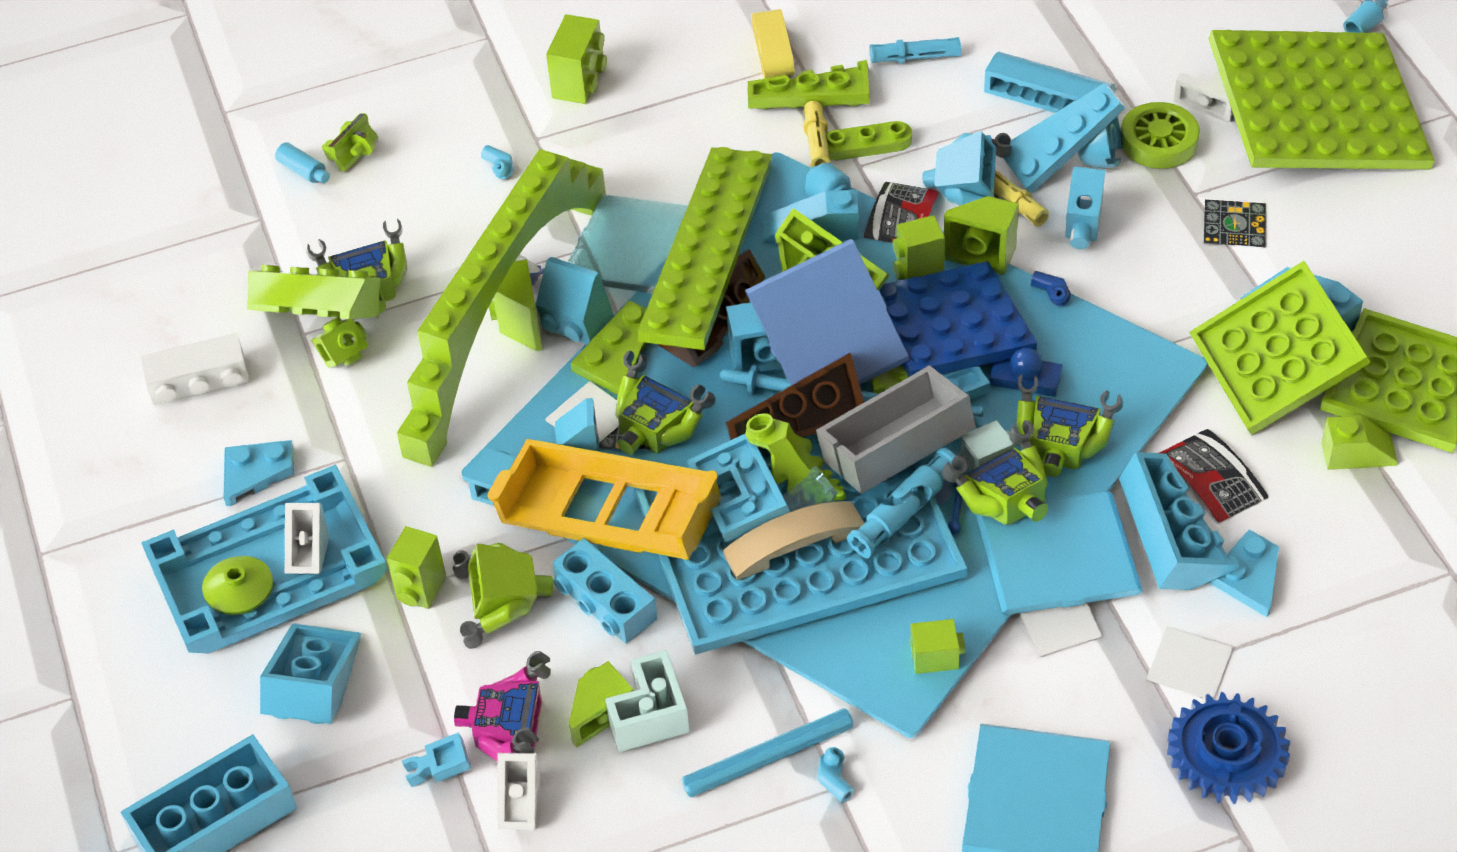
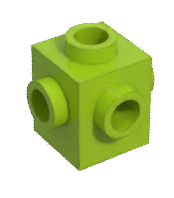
M336 317L324 324L322 327L325 331L311 339L327 368L337 366L342 362L347 366L362 357L360 351L369 346L365 340L367 334L358 321L354 322L353 319L341 320L340 317Z

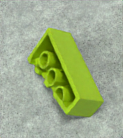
M261 265V271H248L247 310L277 313L292 311V314L340 317L342 319L379 317L380 278L368 277V271L348 270V276L339 275V269L319 268V274L309 273L310 267L291 266L290 272H281L280 265Z

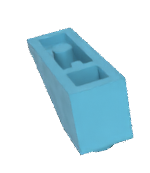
M857 190L824 191L763 215V243H776L775 233L793 208L839 240L859 239Z

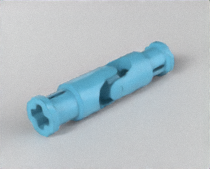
M942 447L938 449L934 454V458L927 465H921L886 500L881 502L867 516V521L858 530H852L849 533L847 540L851 548L860 556L869 558L875 551L874 548L883 539L891 538L911 516L916 514L942 489L943 482L945 481L942 476V469L947 462L952 465L951 461L956 455L947 448Z

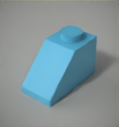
M586 398L555 421V435L549 436V443L599 452V436L593 398Z

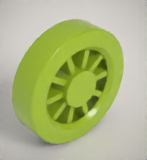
M1167 102L1145 103L1133 108L1124 117L1121 125L1122 149L1131 160L1140 165L1156 169L1173 168L1184 164L1194 156L1198 147L1200 128L1196 118L1181 106Z

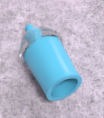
M1362 0L1360 6L1344 21L1343 27L1345 32L1368 33L1375 26L1383 23L1388 16L1389 6L1387 2L1389 0Z

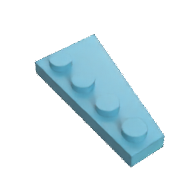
M1104 83L1010 141L1012 146L1011 155L1003 159L1024 187L1033 193L1126 107L1111 88Z

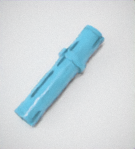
M959 37L911 42H904L903 39L896 40V43L870 44L871 64L897 61L899 64L905 63V60L961 56V42Z

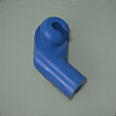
M1034 271L1031 286L1046 290L1051 302L1057 306H1062L1069 302L1071 293L1063 278Z

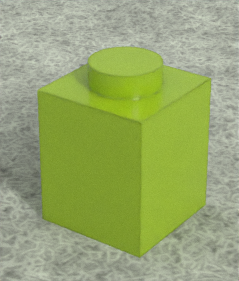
M954 619L910 623V647L915 674L959 669V655L965 654V642L963 632L956 633Z

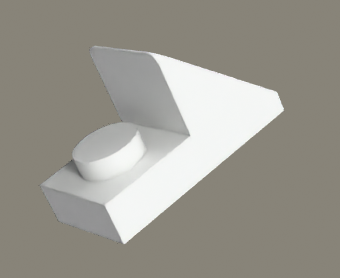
M1217 70L1210 82L1183 72L1179 74L1175 82L1173 102L1227 122L1231 121L1233 112L1219 70Z
M498 753L497 829L535 830L537 828V790L540 788V776L536 753Z

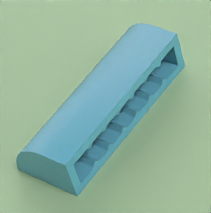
M1000 51L995 53L985 69V93L1053 113L1058 112L1104 83L1114 93L1116 88L1112 83Z

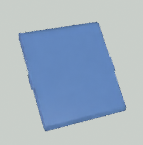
M852 239L745 290L769 340L768 344L771 348V353L779 361L790 386L848 353H851L859 385L910 361L886 310L887 306L884 302V297L876 289Z

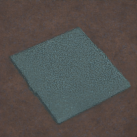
M603 194L590 221L578 238V243L568 262L598 272L604 287L653 294L688 205Z

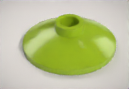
M230 557L217 563L206 574L202 584L203 596L206 603L219 613L227 615L248 613L261 606L268 599L273 589V576L269 567L255 557Z

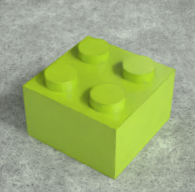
M569 14L564 15L546 53L552 99L586 104L591 93H595L600 73L605 72L607 66V56L603 55L605 35L601 32L599 19Z

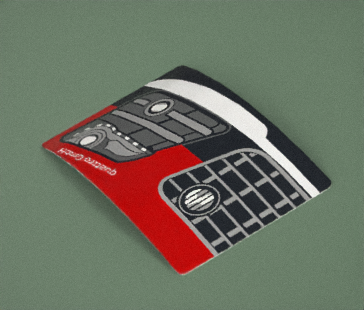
M886 181L874 203L865 229L864 238L893 243V239L897 238V224L928 217L939 191Z
M1205 429L1159 452L1167 454L1179 474L1198 494L1218 523L1268 498V494L1244 462L1223 440L1209 429Z

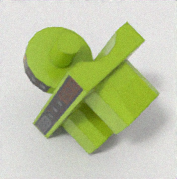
M359 113L352 121H346L340 127V134L334 140L328 139L322 145V150L327 159L335 161L340 171L346 172L362 155L368 156L375 150L374 142L379 137L369 125V118L366 113Z

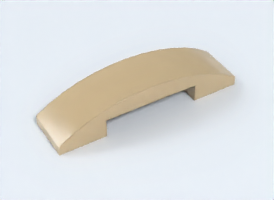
M838 501L816 504L786 513L752 529L723 550V555L738 581L769 569L770 559L831 537L834 543L847 539L852 530H858L864 524V521L852 502Z

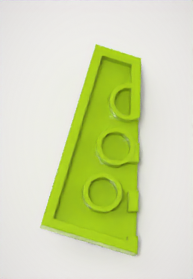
M867 60L857 61V67L844 69L843 64L830 66V72L815 74L813 70L802 71L796 78L791 79L787 75L747 81L748 109L798 108L805 106L810 101H818L823 107L830 105L858 106L860 104H870Z

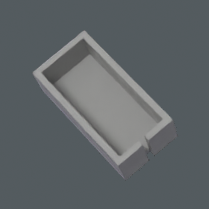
M929 365L816 430L824 462L840 476L844 475V479L863 494L919 460L931 455L943 446L960 438L976 428L969 395Z

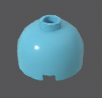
M1118 116L1077 152L1078 157L1083 163L1093 168L1119 167L1121 157L1115 158L1116 149H1122Z

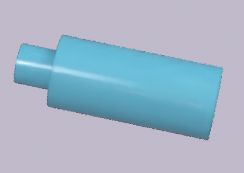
M289 142L282 143L276 150L275 159L312 183L321 182L325 184L328 182L330 174L325 171V165Z

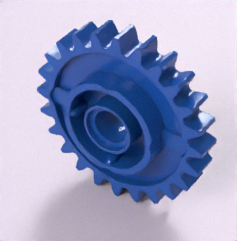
M1224 692L1220 693L1219 700H1214L1212 696L1206 694L1204 704L1193 699L1191 710L1182 707L1180 717L1173 718L1172 729H1169L1167 740L1169 742L1167 755L1172 756L1170 766L1171 768H1179V780L1190 779L1188 788L1190 791L1201 787L1203 789L1202 798H1206L1210 793H1214L1217 803H1220L1224 796H1229L1231 802L1236 804L1238 796L1242 795L1248 802H1252L1254 792L1262 797L1266 796L1267 786L1275 789L1278 779L1283 778L1285 775L1286 766L1290 758V753H1288L1290 740L1285 739L1286 727H1277L1278 715L1266 716L1267 705L1255 708L1253 697L1246 703H1243L1239 693H1236L1232 700L1227 699ZM1223 746H1230V747H1233L1234 749H1227V748H1225V747H1223Z

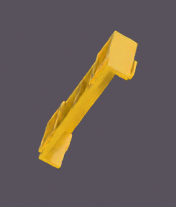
M526 439L510 470H503L498 474L488 492V498L493 502L500 521L504 524L544 531L548 535L577 541L585 538L592 544L638 553L645 551L689 560L713 516L710 509L718 505L721 494L716 482L718 476L713 470L701 471ZM584 478L614 484L595 522L564 517ZM627 486L658 492L639 531L608 525Z

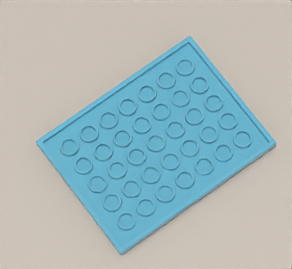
M817 433L803 437L809 439L813 447L810 455L823 459ZM759 449L765 463L771 460V454L768 449ZM825 462L820 469L830 470L833 473V477L830 479H838L840 481L838 486H843L846 498L841 501L852 502L865 523L867 516L917 470L920 464L919 462L914 463L863 494L844 479V475L840 476ZM731 479L718 485V488L720 489L721 487L734 481V479ZM634 488L645 519L658 492ZM802 490L795 496H790L787 492L782 494L790 512L816 505L814 497L811 498L809 503H804L802 501ZM935 497L931 498L916 514L911 516L891 538L883 539L874 548L875 551L869 558H864L853 550L847 539L834 543L832 538L828 537L770 559L769 569L737 581L723 555V550L741 536L725 542L720 530L708 537L703 534L689 560L658 554L695 655L967 577L968 569Z

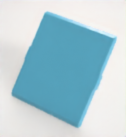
M1109 491L1058 499H1045V504L1048 505V512L1038 522H1034L1028 516H1025L1010 525H1004L992 517L976 514L1003 614L1011 615L1056 607L1079 606L1089 602L1134 596L1143 591L1113 494Z
M980 724L974 770L970 777V783L967 786L969 803L962 852H1098L1101 821L1107 807L1105 785L1110 741Z

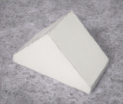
M285 503V573L320 574L329 542L322 504Z

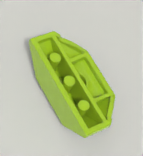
M794 208L775 233L782 272L843 243ZM861 255L876 289L880 290L890 275Z

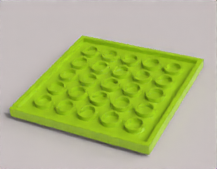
M1211 30L1208 40L1251 168H1432L1435 159L1384 33Z

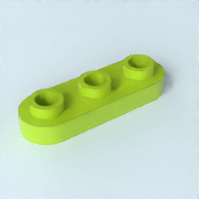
M892 121L831 130L826 133L829 159L844 160L906 150L912 144V129L905 122Z

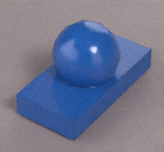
M1022 348L1015 351L1010 359L993 363L989 377L990 385L1019 390L1018 379L1023 374L1022 386L1025 389H1031L1035 385L1034 378L1036 376L1038 378V389L1035 393L1055 397L1063 364L1043 361L1042 356L1036 350Z

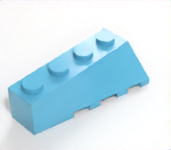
M1135 452L1119 477V481L1159 589L1192 590L1237 570L1240 564L1234 555L1228 556L1222 548L1224 540L1217 530L1211 531L1203 519L1206 513L1201 505L1195 503L1187 495L1186 492L1189 487L1167 454Z

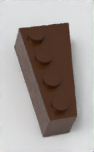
M851 353L840 357L726 421L725 424L730 440L745 434L747 422L758 414H769L773 419L789 423L796 435L805 437L816 434V430L864 403Z

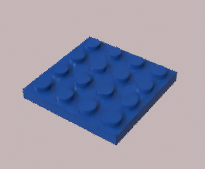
M988 261L943 270L939 273L884 283L879 290L881 296L884 297V302L887 306L886 310L910 361L901 364L908 377L929 365L940 374L1010 359L1015 351L1022 348H1032L1037 351V341Z

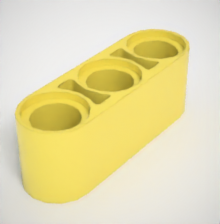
M782 10L752 13L753 33L763 77L794 76L793 54Z

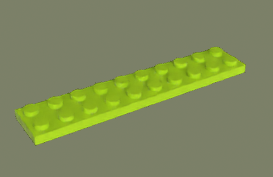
M711 147L639 326L638 342L705 350L771 169L772 154L761 153L756 150L742 151L728 147Z

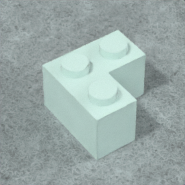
M667 650L631 659L634 683L637 690L605 699L609 724L618 752L690 733L687 707Z

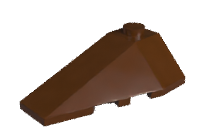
M750 249L739 254L705 350L657 344L658 346L692 367L698 366L720 349L724 343L722 339L728 332L726 307L749 303L750 300L745 290L763 282L765 279V275Z

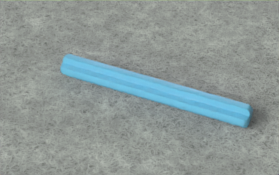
M845 708L830 713L683 776V788L689 797L698 795L853 727L852 717Z

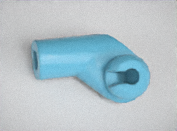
M486 145L482 149L481 158L494 164L492 171L497 178L506 179L511 176L514 168L513 159L510 154L490 145Z
M829 747L826 749L825 754L820 757L818 780L840 802L844 803L853 795L854 788L841 778L842 762L845 758L844 753L837 747Z

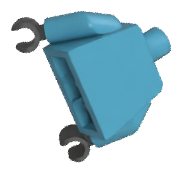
M982 131L963 133L951 144L939 148L936 154V168L922 173L924 186L927 189L936 188L947 201L959 206L986 196L994 197L996 155L1000 158H1006L1011 155L1010 136L1007 133H999L995 139H992L991 135H985Z

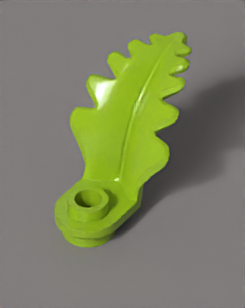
M758 414L749 419L745 432L748 442L768 449L772 461L771 474L777 484L787 480L788 495L795 496L802 490V501L809 503L811 498L814 497L815 504H821L825 499H827L828 503L835 500L841 501L846 498L845 488L838 486L840 481L838 479H830L833 477V473L830 470L820 469L824 464V460L821 457L810 455L813 446L809 439L796 435L789 423L773 419L769 414Z

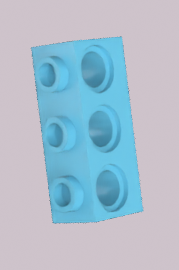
M585 538L552 562L555 576L553 582L557 589L563 595L569 594L573 597L586 615H593L597 618L603 629L610 636L616 635L627 644L657 620L655 598Z

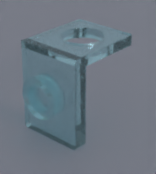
M815 466L810 470L808 476L784 494L783 498L789 511L792 512L816 504L833 502L838 493Z

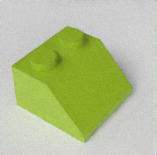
M986 196L946 210L944 214L945 260L966 266L988 261L995 273L1005 275L1017 245L1019 204Z
M527 259L514 261L494 296V301L489 306L491 321L498 320L501 334L535 351H541L543 349Z

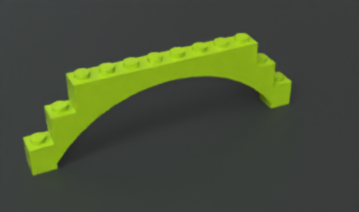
M542 149L537 151L417 330L423 358L407 381L412 410L397 431L402 458L433 467L448 443L447 433L466 361L480 325L500 284L525 246L550 220L568 210H574L591 216L594 215L606 196L602 168Z

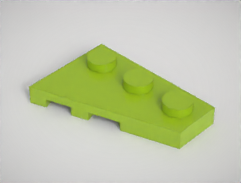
M629 300L571 362L572 372L617 395L622 377L628 373V368L623 362L625 353L629 350L634 352V359L632 360V366H634L648 344L646 342H638V329L646 308Z

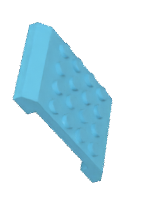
M336 464L305 476L306 486L177 537L173 529L141 542L188 653L209 654L373 586L388 571L386 561ZM285 503L322 504L329 542L320 574L285 573ZM235 556H251L263 561L271 570L273 589L268 599L261 606L248 613L227 615L213 610L206 603L202 592L203 580L209 570L217 563Z

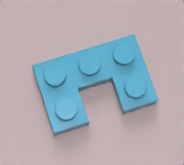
M745 434L686 460L691 469L715 471L718 476L717 485L734 479L741 493L740 496L710 509L725 542L790 512L758 447L749 443Z

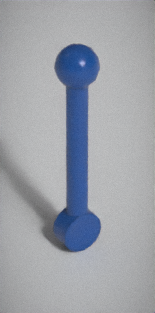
M954 482L955 488L958 487V484L956 482ZM957 489L952 521L948 524L952 534H957L961 530L959 517L962 497Z

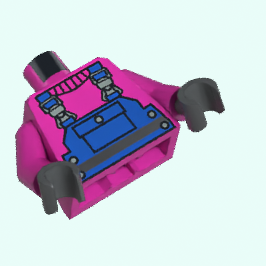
M534 651L528 657L526 666L515 674L491 685L481 686L476 706L456 705L454 726L472 728L475 747L497 762L498 753H534L535 743L539 741L537 731L543 702L539 681L536 680L538 677L547 679L550 676L551 669L545 665L550 662V657L541 651Z

